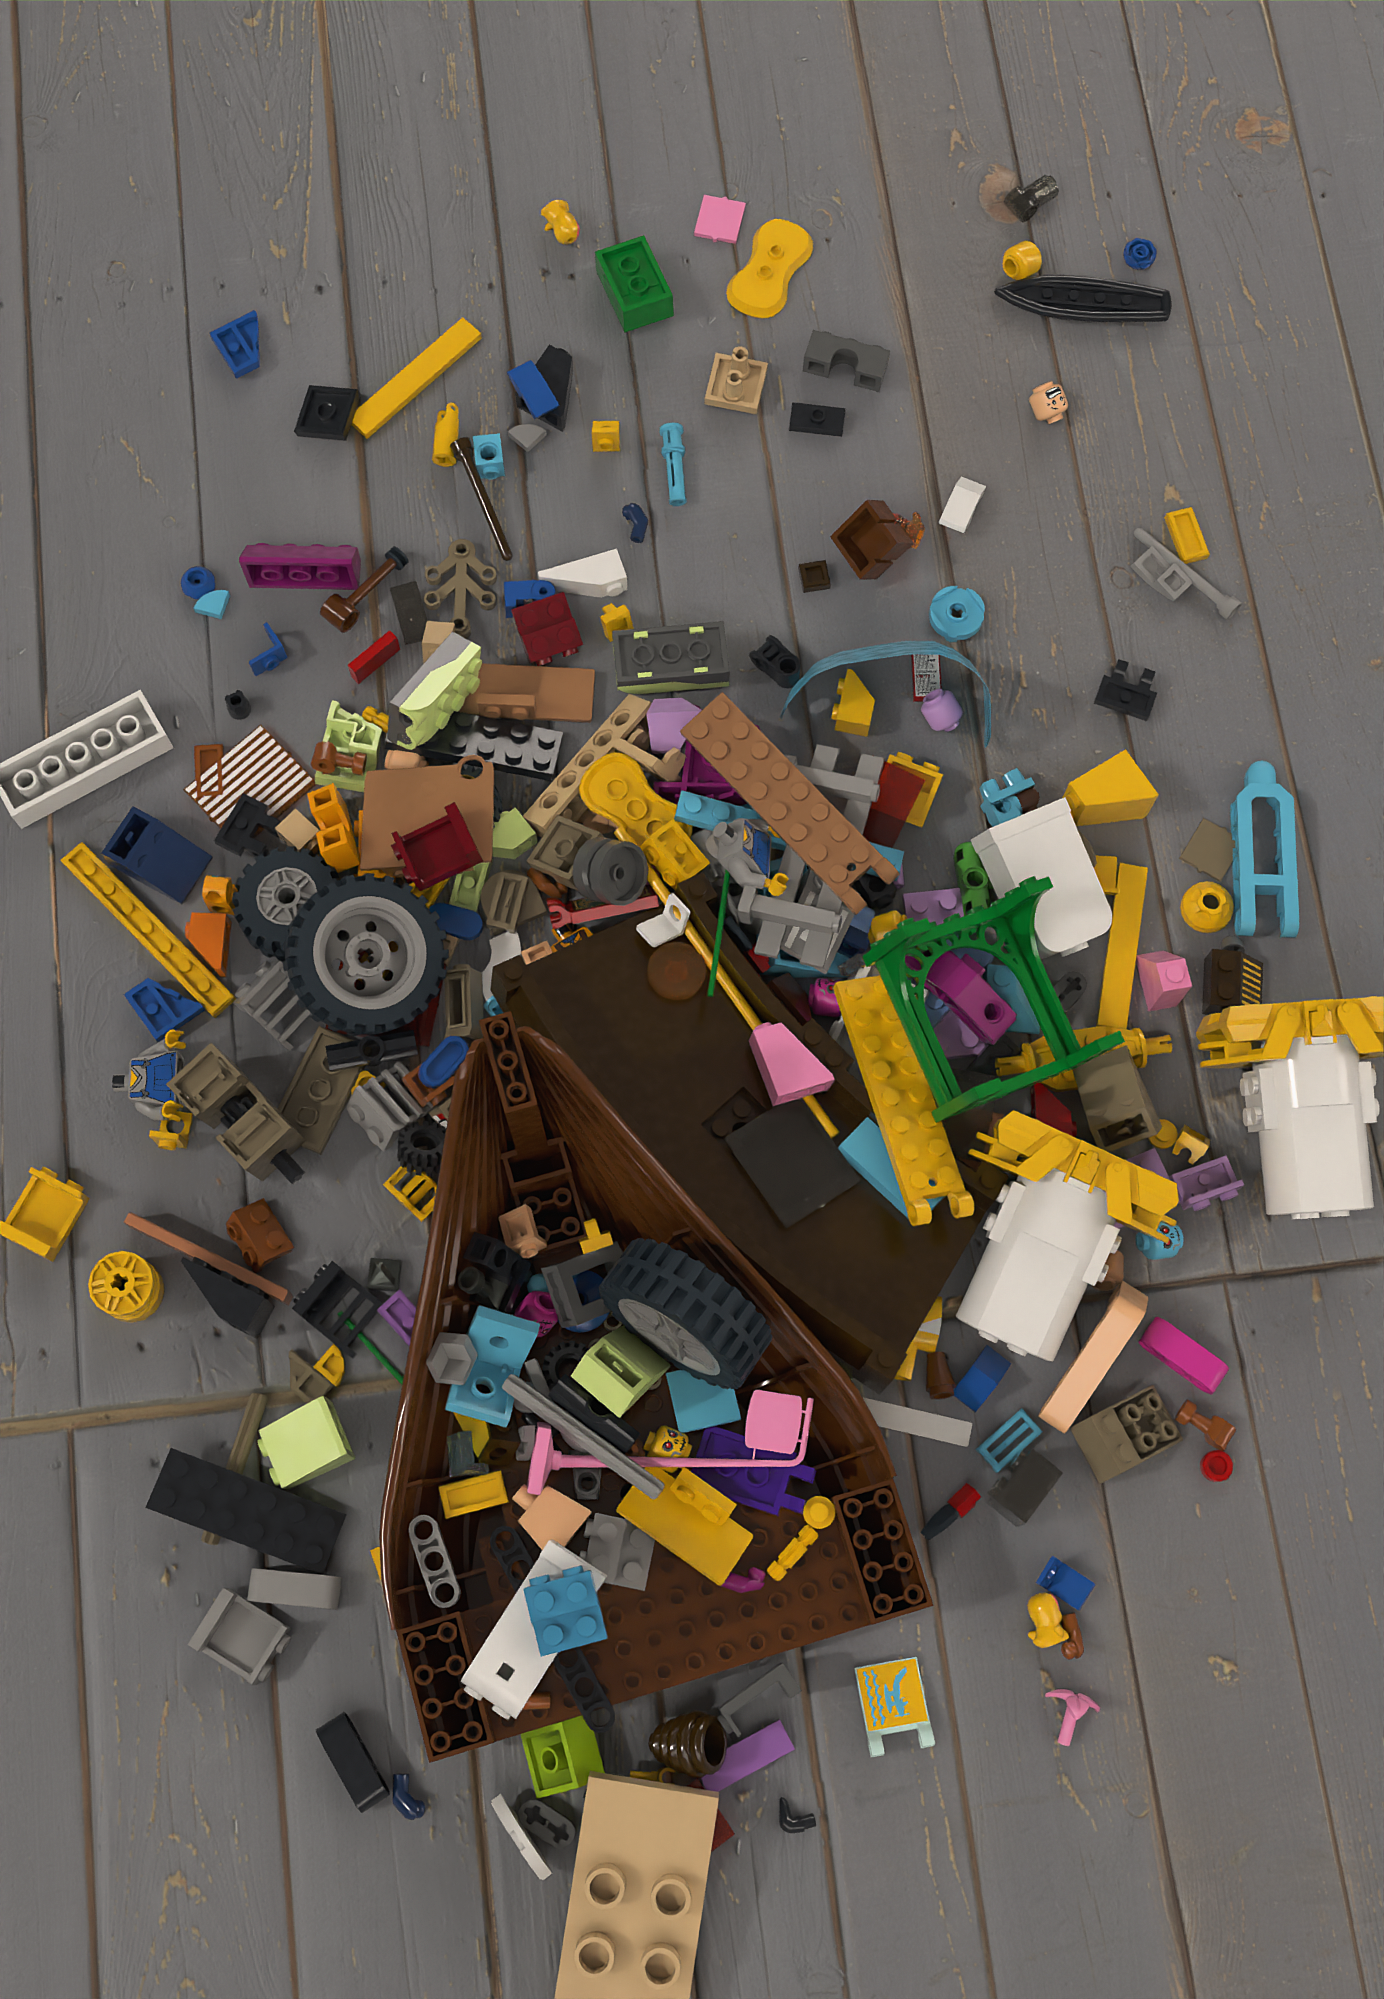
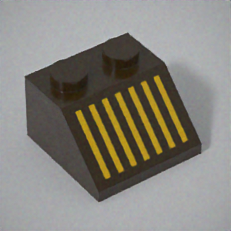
M1212 949L1204 959L1202 1014L1222 1013L1223 1009L1230 1006L1262 1004L1263 963L1241 951Z

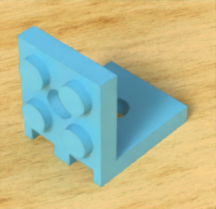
M479 1305L466 1335H469L478 1356L464 1385L451 1384L445 1410L506 1428L510 1421L514 1398L502 1389V1385L510 1374H515L519 1377L524 1361L538 1335L540 1324ZM483 1384L487 1386L491 1393L484 1394L479 1392L476 1385Z

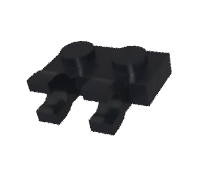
M1118 659L1112 677L1103 676L1094 704L1147 721L1157 692L1150 690L1156 671L1145 668L1139 684L1136 686L1123 681L1129 662Z
M243 793L214 839L216 845L240 857L244 850L254 857L261 853L266 857L269 853V850L266 849V844L252 837L259 826L270 834L279 837L275 827L281 821L267 815L269 811L268 805Z

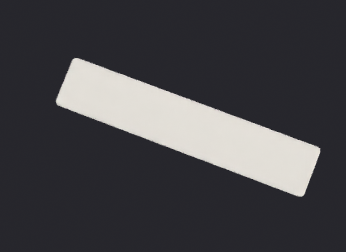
M863 1397L879 1427L965 1447L969 1445L972 1429L971 1422Z

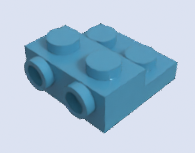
M582 1565L562 1570L564 1577L551 1581L549 1574L529 1579L530 1586L523 1588L541 1657L608 1638L592 1571H583Z

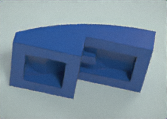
M531 360L507 372L519 397H522L534 420L558 408L559 404Z

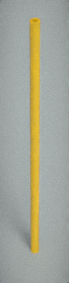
M623 826L614 831L619 841L635 844ZM647 861V881L663 904L666 905L668 895L671 893ZM673 905V913L680 920V911ZM688 919L684 933L711 970L713 953ZM718 961L716 979L751 1029L754 1030L755 1027L763 1023ZM813 1095L801 1098L829 1139L839 1134V1131Z

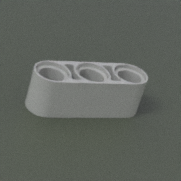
M417 1516L411 1521L408 1530L430 1598L438 1607H452L459 1601L461 1590L437 1521L430 1516ZM421 1522H430L433 1526L432 1535L425 1540L419 1539L416 1535V1527ZM433 1552H439L444 1560L443 1566L437 1571L429 1570L426 1565L427 1557ZM449 1583L454 1588V1597L449 1602L443 1603L437 1597V1589L440 1585Z
M252 1568L247 1601L338 1610L342 1577Z

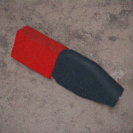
M731 916L725 918L724 926L744 950L743 953L758 973L767 971L770 968L768 964L769 957L755 954L756 943L751 944Z
M966 1483L947 1501L948 1504L936 1512L922 1529L921 1534L925 1539L929 1541L947 1529L958 1516L963 1518L974 1508L976 1502L981 1498L977 1490Z

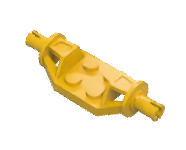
M1110 1026L1073 1030L1081 1048L1099 1038L1120 1031L1125 1042L1107 1052L1127 1045L1137 1068L1146 1067L1148 1055L1172 1053V1043L1168 1044V1041H1171L1169 1034L1144 1038L1140 1028L1127 1030ZM1045 1036L1031 1044L1023 1043L1020 1056L996 1058L995 1068H999V1070H996L998 1077L1025 1073L1054 1062L1055 1058ZM1073 1070L1039 1082L1054 1092L1078 1090Z

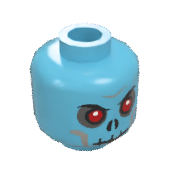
M1160 1222L1157 1228L1158 1232L1169 1237L1168 1244L1141 1232L1136 1234L1137 1248L1142 1251L1144 1256L1151 1260L1172 1258L1178 1254L1179 1249L1183 1246V1233L1177 1225L1170 1226Z

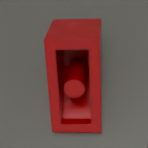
M1042 1083L1034 1084L1030 1089L1031 1118L1040 1120L1044 1124L1076 1138L1077 1125L1076 1121H1072L1071 1111Z

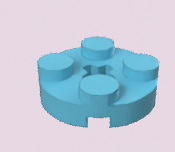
M948 586L940 590L932 600L929 609L930 623L933 629L949 642L968 639L975 635L982 626L985 606L981 597L972 589L967 588L964 590L957 588L958 586ZM954 608L956 611L962 610L961 618L953 617L951 609Z

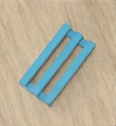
M1021 1408L975 1450L998 1473L1043 1431ZM1020 1418L1025 1421L991 1453L986 1450ZM1030 1427L1033 1432L998 1463L994 1458Z

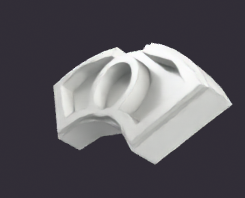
M508 931L489 940L492 949L491 959L486 969L481 972L483 995L486 1001L493 996L490 990L493 966L517 955L521 956V944L517 931L515 934Z
M499 1794L491 1800L495 1812L530 1867L540 1880H545L552 1874L546 1860L521 1824L515 1811L504 1797Z

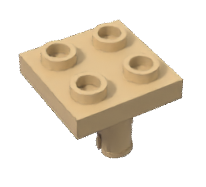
M739 346L733 349L732 356L716 353L705 395V405L757 415L768 363L748 359V350Z

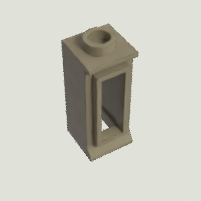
M468 964L454 965L453 969L447 970L446 978L444 979L446 1033L444 1039L449 1036H459L463 1039L469 1037L474 1040L483 1038L479 1020L484 1019L482 973L472 969Z

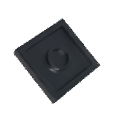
M309 385L294 432L298 437L346 441L361 396L358 389Z

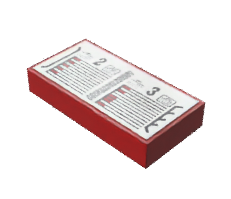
M911 654L913 702H923L924 697L928 693L936 689H942L940 655Z

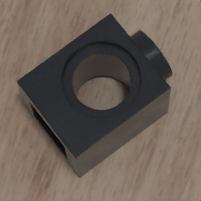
M865 873L854 883L860 896L867 903L868 908L874 909L877 907L881 910L893 903L897 891L893 882L888 885L880 877ZM878 884L883 888V891L873 892L869 886Z

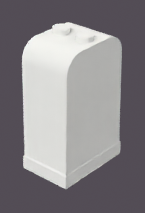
M1065 797L989 828L971 839L975 852L978 853L998 899L1005 897L1004 894L1020 887L1019 883L1027 878L1035 876L1039 880L1049 876L1053 888L1043 894L1039 900L1034 921L1035 939L1040 959L1057 953H1061V956L1064 957L1089 947L1087 941L1104 934L1112 923L1111 908L1071 816V809Z
M555 1540L547 1542L538 1560L461 1680L466 1685L464 1691L479 1701L484 1697L493 1703L492 1710L507 1720L511 1716L515 1719L518 1717L558 1654L557 1652L540 1656L523 1588L530 1586L529 1579L549 1574L550 1581L564 1577L562 1570L582 1565L583 1571H592L596 1591L600 1589L607 1578L606 1574Z

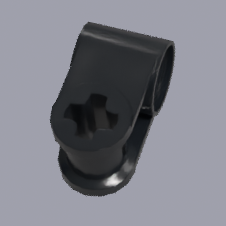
M769 635L766 638V642L757 651L753 650L750 652L749 657L753 664L782 688H793L799 681L800 660L784 647L776 637ZM784 669H791V670H793V672H792V673H784V672H782V670H784Z

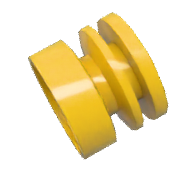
M126 1251L110 1253L99 1260L92 1269L88 1282L90 1297L98 1308L119 1321L130 1323L145 1320L155 1313L162 1303L165 1290L163 1278L158 1270L137 1254ZM125 1279L128 1282L124 1284L125 1289L122 1291L119 1287L122 1285L121 1280Z

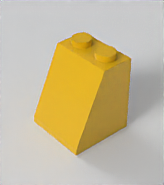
M1125 749L1071 781L1062 798H1066L1071 809V816L1077 827L1143 819L1148 815L1159 794Z

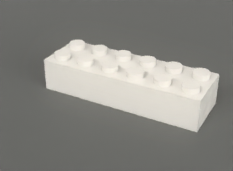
M138 690L0 763V797L11 817L23 829L173 749V746L141 690Z

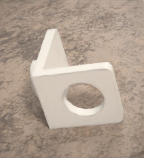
M672 893L668 895L663 914L638 924L636 930L652 947L659 946L683 935L690 910ZM673 905L680 911V920L673 913Z

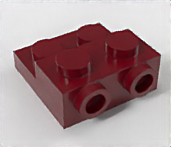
M564 592L511 609L529 663L536 661L537 666L552 662V655L562 652L563 657L578 653V646L583 645Z

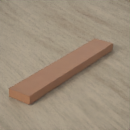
M128 1213L124 1220V1223L130 1228L191 1258L197 1257L209 1263L217 1271L223 1270L237 1277V1280L245 1285L248 1283L265 1291V1294L288 1306L293 1298L292 1293L288 1289L133 1213Z

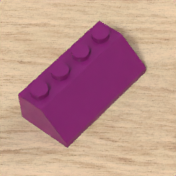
M258 543L256 545H246L239 557V563L249 588L356 590L360 583L361 558L358 548L350 545L325 547L321 544L297 546L288 543L283 546Z

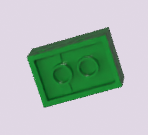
M644 235L595 251L597 275L624 333L674 316L672 292Z

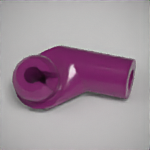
M755 1567L749 1569L748 1577L730 1572L721 1587L739 1593L760 1590L765 1584L763 1580L766 1573L764 1570Z

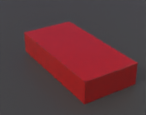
M390 630L348 664L351 677L358 684L400 650L398 639Z

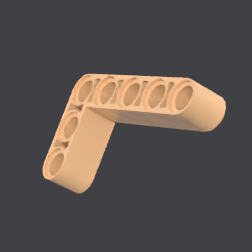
M1124 1281L1116 1287L1108 1300L1104 1316L1042 1407L1038 1415L1039 1418L1063 1434L1068 1431L1143 1319L1147 1309L1148 1296Z

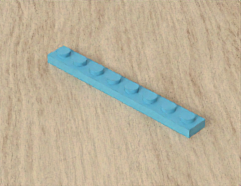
M683 790L681 791L674 820L710 831H713L720 822L729 824L738 818L762 819L752 809ZM768 831V834L771 835V847L785 851L787 844L781 838L775 837L771 831ZM869 842L900 873L904 851ZM872 868L866 872L867 874L878 876Z

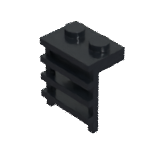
M331 1261L328 1266L324 1264L318 1269L314 1275L315 1281L308 1289L303 1288L297 1294L293 1301L295 1305L292 1309L354 1359L357 1354L349 1348L350 1345L378 1313L377 1309L383 1303L347 1275L335 1262ZM352 1287L355 1288L360 1294L329 1331L325 1329L321 1324ZM367 1298L374 1305L344 1341L341 1342L335 1335Z

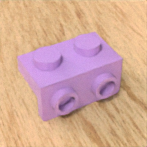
M1226 1155L1172 1174L1169 1177L1171 1181L1177 1183L1178 1197L1183 1210L1191 1207L1194 1211L1204 1209L1211 1205L1210 1200L1219 1197L1222 1202L1239 1195L1237 1191L1244 1186L1243 1180L1237 1181Z

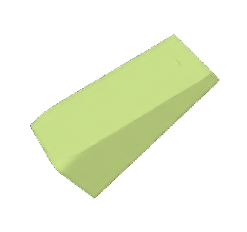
M492 862L479 863L473 866L474 871H464L462 874H457L449 904L477 912L481 901V891L488 879Z

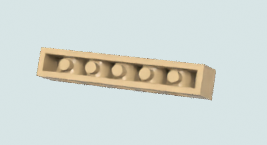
M628 694L527 810L523 818L536 832L537 836L541 838L544 836L557 815L576 822L588 809L579 791L582 776L599 758L610 753H620L613 746L617 737L627 741L630 735L638 729L645 731L649 735L647 711L652 704L650 701Z

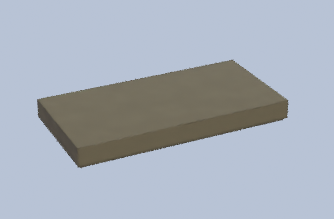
M321 1026L318 1027L277 1108L307 1140L301 1147L319 1155H322L351 1096V1089L355 1086L359 1073L365 1068V1066L330 1072L325 1046L354 1040ZM367 1046L364 1054L370 1057L373 1051L372 1048Z

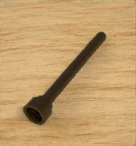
M469 437L457 439L450 444L451 451L455 458L462 461L503 560L509 561L513 555L472 459L474 455L472 442Z

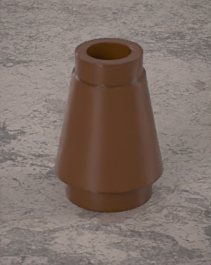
M932 1352L927 1354L926 1392H929L931 1399L952 1397L956 1384L945 1358V1353Z

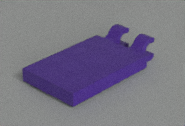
M713 1426L705 1428L696 1458L752 1459L754 1448H748L745 1445V1436ZM756 1449L754 1459L794 1460L798 1454L795 1452L786 1454ZM801 1464L792 1467H692L691 1470L692 1473L731 1501L779 1516L781 1507L803 1514L806 1500L788 1495L786 1490L791 1476L813 1484L817 1472L814 1468Z

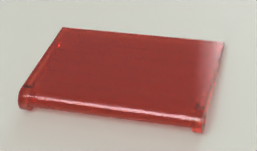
M884 761L878 780V785H880L879 797L877 802L872 801L862 836L868 842L893 848L925 780Z

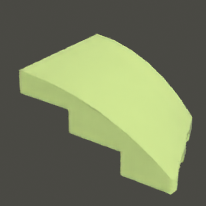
M332 700L322 742L329 741L333 743L338 753L354 757L356 752L366 753L365 772L363 776L355 775L352 773V768L335 767L334 772L330 774L316 771L315 784L327 786L334 783L336 788L364 792L367 771H374L377 768L382 729L373 723L366 722L363 717L356 713L352 715L342 709L339 702Z

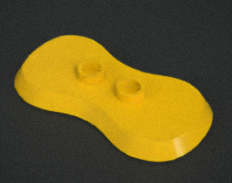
M782 219L770 220L758 228L753 238L752 254L748 263L728 283L726 294L729 303L738 311L756 318H769L779 313L786 304L788 284L792 275L812 254L813 240L810 234L799 225Z
M610 753L599 758L585 771L579 784L580 796L584 804L594 813L611 820L618 828L623 826L638 847L650 835L671 819H674L677 805L656 794L648 784L641 766L635 759L626 754ZM677 822L688 837L691 838L692 825Z

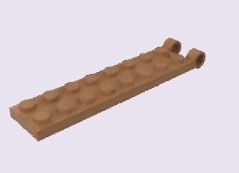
M723 692L680 730L681 735L855 915L867 906V903L851 886L870 868L888 885L900 875L898 870L861 835ZM849 864H854L856 869L849 871L847 867Z

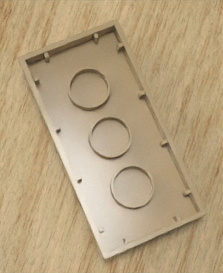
M590 1771L554 1999L690 1998L719 1792Z

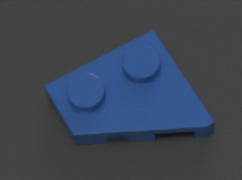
M150 978L145 979L123 994L157 1042L163 1040L169 1030L179 1029L205 1011L200 1003L185 998L180 993L167 989Z

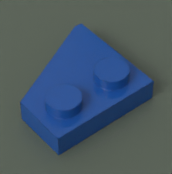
M255 310L209 333L236 379L260 367L259 323Z

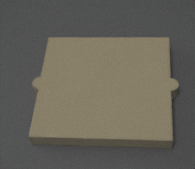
M1203 818L1179 859L1196 868L1198 873L1203 872L1221 882L1233 862L1232 848H1235V840H1232V834L1227 832L1226 827L1220 828Z

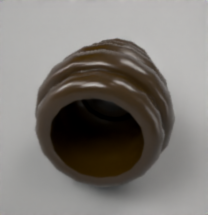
M693 1710L688 1714L683 1713L676 1718L668 1720L666 1723L659 1724L654 1732L651 1733L648 1744L650 1751L658 1762L665 1763L667 1767L674 1768L678 1773L687 1774L689 1777L702 1778L705 1775H713L721 1768L727 1750L726 1731L716 1715Z

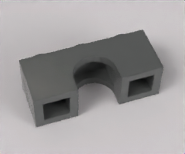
M813 330L804 355L803 372L828 378L831 369L835 365L848 364L855 370L854 386L879 392L888 366L890 350H886L878 345L864 344L852 338L838 337L826 331Z

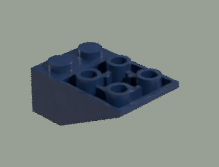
M132 806L101 852L110 866L181 905L213 858L210 854L158 819Z

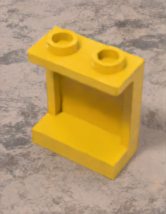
M42 1166L40 1171L31 1167L28 1172L32 1176L5 1222L0 1220V1235L53 1262L90 1198L82 1193L84 1187L69 1179L66 1184L57 1180L58 1174Z

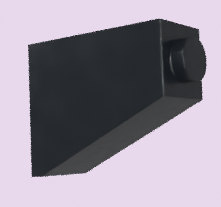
M549 344L535 366L545 379L559 406L538 419L563 432L566 426L573 377L572 356L562 348L557 349ZM516 391L517 408L531 415L522 397H519Z

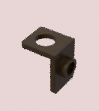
M513 1410L506 1428L486 1422L489 1439L478 1457L479 1463L507 1466L521 1444ZM497 1448H504L507 1450V1452L500 1457H492L489 1455L492 1450Z

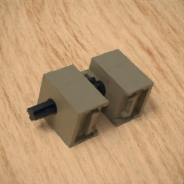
M210 1043L166 1083L172 1092L201 1121L213 1129L221 1122L228 1128L224 1134H219L215 1138L247 1172L262 1182L276 1169L291 1184L302 1178L305 1171L291 1155L307 1140L237 1065L214 1044Z

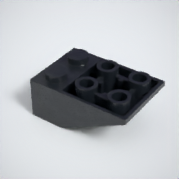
M183 1257L181 1260L182 1264L218 1317L230 1326L258 1339L275 1307L268 1301L270 1296L265 1294V1291L249 1283L246 1288L242 1287L243 1283L237 1280V1277L223 1270L220 1271L219 1275L216 1274L217 1270L197 1257H194L192 1261Z

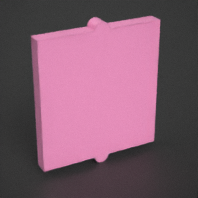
M704 195L694 236L712 239L713 242L718 240L736 244L746 203L729 200L727 197L718 198Z

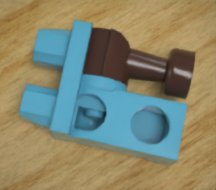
M1018 768L1007 772L1002 777L1007 788L1000 790L995 779L982 783L979 788L984 800L980 807L983 813H986V817L992 827L1038 809L1037 804L1039 803L1040 796L1039 792L1033 787L1035 783L1031 777L1025 779Z

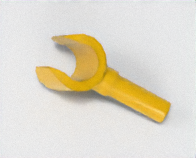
M662 1767L658 1771L651 1772L630 1771V1777L663 1783V1773L666 1771L675 1772V1770L669 1767Z

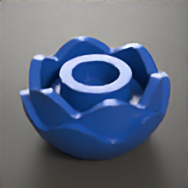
M1135 238L1126 244L1123 256L1129 267L1135 270H1144L1154 263L1157 251L1151 241Z
M191 567L181 578L182 591L193 599H200L203 595L215 590V577L205 567Z

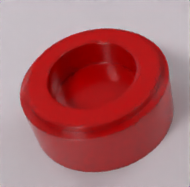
M1213 1450L1202 1457L1200 1470L1209 1481L1221 1482L1232 1474L1233 1462L1224 1451Z

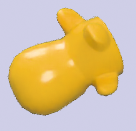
M554 200L541 210V215L548 221L544 230L549 231L553 229L555 238L559 243L565 245L572 244L579 236L580 227L575 217L568 213V203L564 200Z
M1046 1592L1032 1596L1028 1601L1027 1609L1030 1618L1036 1626V1630L1028 1633V1637L1033 1640V1643L1039 1648H1046L1068 1639V1633L1060 1625L1062 1614L1056 1597Z

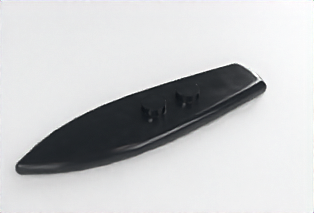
M1035 276L1010 282L996 288L994 291L998 297L1023 310L1042 316L1074 321L1161 322L1169 319L1172 308L1170 292L1166 289L1086 276Z

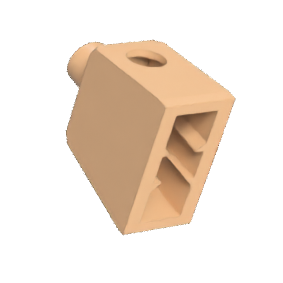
M523 1484L512 1498V1500L526 1510L518 1522L541 1550L544 1549L549 1540H555L565 1547L592 1514L588 1508L548 1485L542 1490L540 1495L527 1493V1486Z

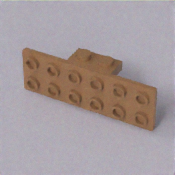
M482 663L478 673L480 684L475 693H469L465 698L463 706L458 711L488 718L590 723L593 712L595 670Z

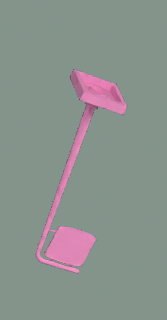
M756 1389L750 1400L745 1427V1445L748 1448H754L752 1459L627 1457L641 1467L796 1466L800 1464L806 1454L814 1399L808 1398L806 1410H802V1399L800 1396ZM802 1413H804L802 1438L798 1439ZM538 1422L527 1483V1493L540 1495L551 1470L608 1466L593 1455H562L561 1451L554 1450L551 1425ZM797 1442H801L799 1455L794 1460L754 1459L756 1449L792 1454Z

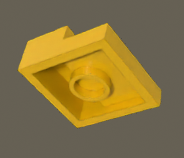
M898 751L896 756L889 755L878 783L880 785L877 802L872 801L871 808L922 828L944 775L938 773L940 767L925 761L923 766L912 763L914 757Z

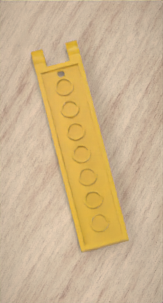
M880 975L835 982L833 990L911 1225L929 1224L932 1219V1212L926 1199L942 1196L948 1197L950 1210L955 1218L972 1216L974 1213L973 1198L965 1190L942 1121L936 1123L931 1112L937 1109L931 1089ZM928 1181H934L935 1186H931Z

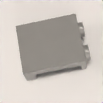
M223 1588L187 1645L212 1657L246 1679L247 1683L257 1685L259 1681L264 1683L274 1668V1665L271 1664L277 1652L282 1654L291 1641L292 1637L288 1634L292 1628L252 1602L247 1601V1599L233 1590Z

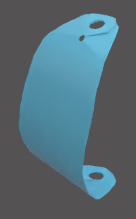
M901 641L842 651L815 663L791 689L781 712L783 717L788 703L813 676L838 665L908 654L942 655L962 663L975 672L982 680L985 748L989 744L991 737V696L983 678L970 660L953 648L935 641Z

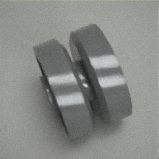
M602 837L590 839L578 850L574 859L572 871L574 885L579 893L588 900L619 906L628 905L642 894L647 883L648 865L646 856L642 849L632 842Z

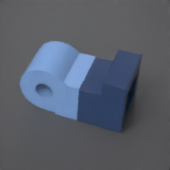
M865 906L857 915H854L837 951L838 953L855 960L867 950L869 943L867 937L871 921L875 915L873 909ZM846 943L852 946L853 948L848 949L844 947L843 944Z

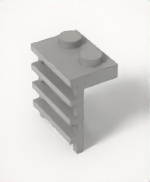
M273 960L271 963L265 961L256 970L255 974L257 977L251 984L245 982L236 991L235 995L237 998L233 1003L241 1011H246L281 1045L290 1051L293 1046L286 1039L311 1012L305 1008L281 1034L273 1028L297 1003L296 1001L299 1000L295 993L268 1023L260 1016L288 987L287 983L290 981L288 972L283 970V963L281 961Z
M408 1059L402 1062L398 1061L394 1067L389 1070L385 1069L381 1075L376 1078L372 1077L363 1086L359 1085L356 1087L346 1108L351 1119L360 1124L366 1131L370 1141L378 1145L383 1152L393 1146L399 1132L405 1126L416 1122L434 1108L431 1103L421 1108L393 1077V1075L397 1074L402 1079L409 1073L406 1067L411 1062ZM384 1082L412 1114L410 1117L404 1113L380 1083Z

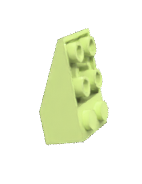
M623 1325L603 1336L584 1354L571 1377L620 1418L671 1365L653 1349L644 1344L636 1335L627 1331Z

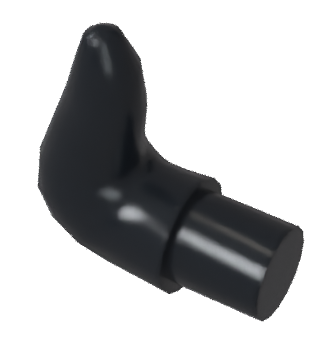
M784 1797L779 1799V1824L783 1831L795 1834L816 1826L813 1813L792 1817L786 1799Z

